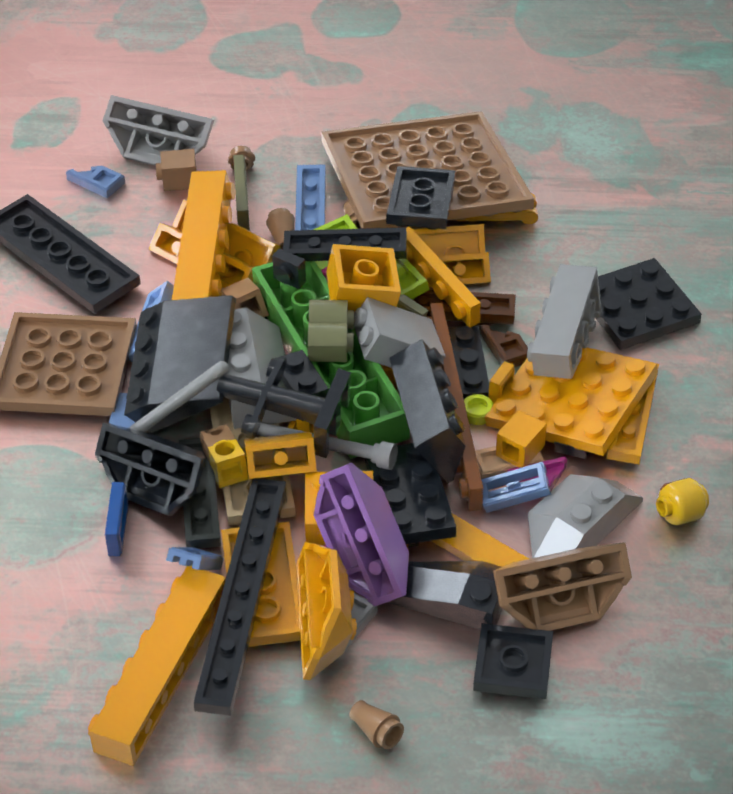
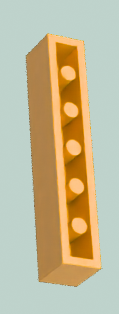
M226 170L191 172L172 300L222 295L220 274L225 272L226 263L223 253L224 248H228L229 245L227 224L232 222L230 203L231 200L235 199L236 194L235 184L230 182Z
M186 566L182 575L174 579L169 597L165 603H161L158 606L155 620L150 629H146L142 633L139 640V648L134 656L126 660L122 676L117 685L110 687L106 695L105 705L100 714H95L90 721L88 735L90 736L94 753L131 766L135 765L214 625L226 581L225 576Z

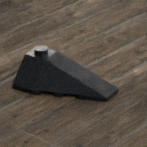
M409 561L406 595L391 600L388 603L481 630V623L497 625L502 608L499 605L493 570L502 566L484 561Z

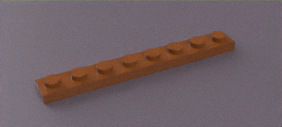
M442 302L430 303V316H427V318L432 319L446 355L441 369L450 380L451 386L448 387V391L453 395L458 405L455 413L459 416L465 427L462 436L466 447L456 474L461 473L462 477L458 480L459 494L461 499L466 498L469 512L482 510L483 484Z

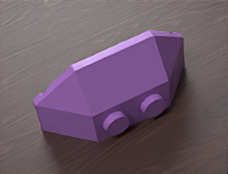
M352 463L320 475V487L316 498L314 518L326 547L337 550L348 574L349 587L367 598L368 602L373 606L406 595L409 551L382 487Z

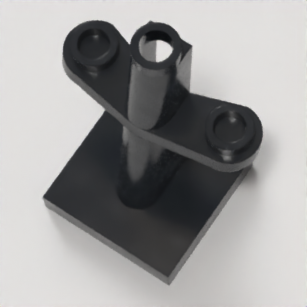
M279 357L278 360L275 358L271 359L266 372V377H269L266 384L226 373L219 378L216 391L223 393V397L255 406L253 415L247 414L241 427V433L246 434V438L254 439L256 437L265 411L268 410L313 424L315 455L327 458L329 453V434L336 436L341 425V406L348 408L350 403L351 372L338 368L326 398L278 387L287 363V359Z

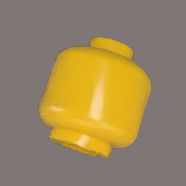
M683 478L665 483L660 488L656 500V508L659 515L672 525H683L701 519L709 505V496L706 488L692 478Z

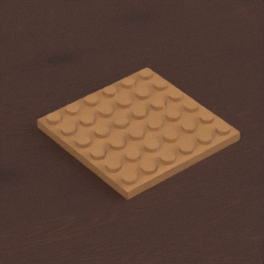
M482 111L321 131V140L362 229L398 227L386 224V214L397 166L456 171L448 220H464L469 217L492 216L498 213L534 209V197Z

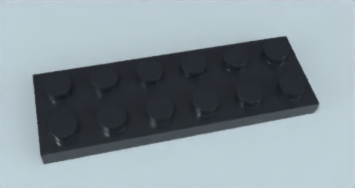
M29 194L0 210V243L92 313H97L141 284L139 274Z

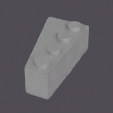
M560 264L556 277L553 276L550 281V296L543 301L542 320H537L535 341L534 343H529L527 359L529 362H532L534 375L572 379L582 358V348H586L589 342V332H593L596 327L594 318H600L602 308L597 267Z

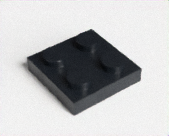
M481 623L473 691L547 699L553 631Z

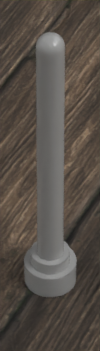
M225 361L216 363L129 428L146 432L227 373L229 365Z
M261 423L257 435L267 437L303 433L305 431ZM329 437V450L369 458L372 463H376L377 467L392 470L396 463L398 446L395 443L382 441L380 444L375 443L372 446Z

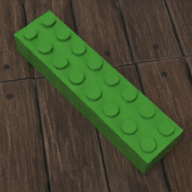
M305 261L306 283L300 289L274 279L273 262L252 268L253 283L260 289L269 313L267 318L270 322L279 326L282 342L288 354L303 350L308 357L309 300H330L328 281L315 261ZM355 328L347 329V333H354L353 352H347V362L311 361L329 389L338 368L351 372L350 403L348 408L341 406V425L336 434L337 438L372 446L375 443L380 444L382 441L396 444L410 439V429L400 395L381 365L364 359ZM347 454L350 459L355 458V457H358V456H354V455Z

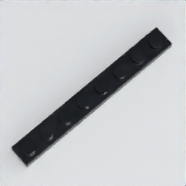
M252 479L193 702L194 711L232 715L287 491L286 481Z

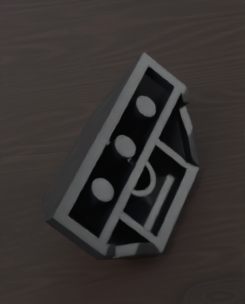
M104 422L95 450V456L99 463L103 464L111 484L112 482H124L126 484L129 501L168 516H172L197 492L206 460L201 451L154 434Z

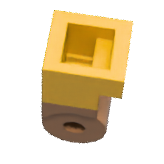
M227 424L220 425L211 430L200 431L201 445L215 473V480L219 488L248 480L245 453Z

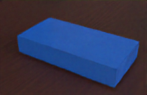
M112 482L105 528L108 556H121L123 551L129 506L126 484L124 482Z

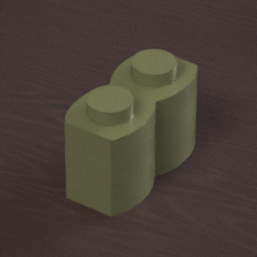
M309 300L308 358L310 361L347 362V352H353L354 333H347V329H354V310H348V300Z

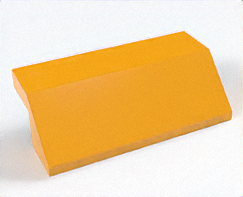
M184 199L173 225L159 223L148 248L176 264L178 262L187 200ZM231 222V224H227L229 245L228 248H224L223 253L226 263L225 272L220 274L223 288L246 278L253 282L252 268L272 262V255L281 247Z
M484 224L450 226L446 229L436 230L427 228L413 229L463 284L491 282L489 252L485 251Z

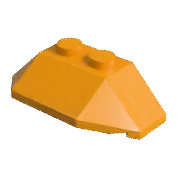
M305 542L297 560L296 569L303 680H311L343 655L349 640H354L357 622L356 619L351 617L354 591L349 589L348 574L337 550Z

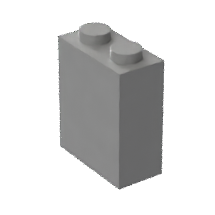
M369 297L366 298L361 308H357L354 313V328L364 359L391 367L390 357L421 339L430 349L435 347L443 360L446 357L433 321L430 318Z

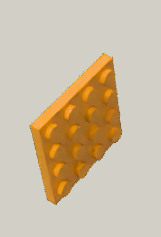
M586 347L582 348V358L572 379L534 375L532 362L526 359L514 375L512 383L509 382L503 390L502 397L495 401L491 410L485 415L486 426L501 429L518 410H521L547 423L545 441L551 443L556 441L572 446L575 449L604 456L658 374L657 363Z

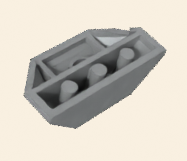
M111 95L103 123L124 158L156 166V163H161L160 151L194 149L196 155L207 145L214 120Z
M570 474L551 491V495L544 497L528 512L532 558L577 548L597 546L643 502V497L615 480Z

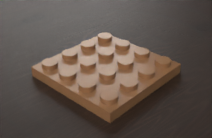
M14 312L0 357V410L111 416V413L115 412L119 393L122 391L129 362V352L137 327L136 318Z

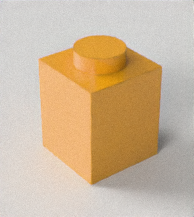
M518 410L497 433L496 456L519 468L528 466L545 446L547 423Z

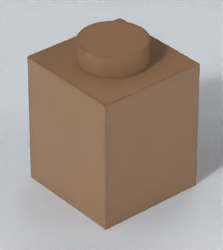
M194 149L160 151L161 163H156L157 180H163L164 191L189 189L191 172L196 171Z
M249 278L221 289L223 296L232 295L236 298L235 309L248 308L263 318L269 315L260 289Z

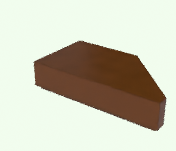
M480 325V334L500 366L505 361L513 364L515 368L525 362L528 346L520 334L507 331L505 334L491 330L489 325Z

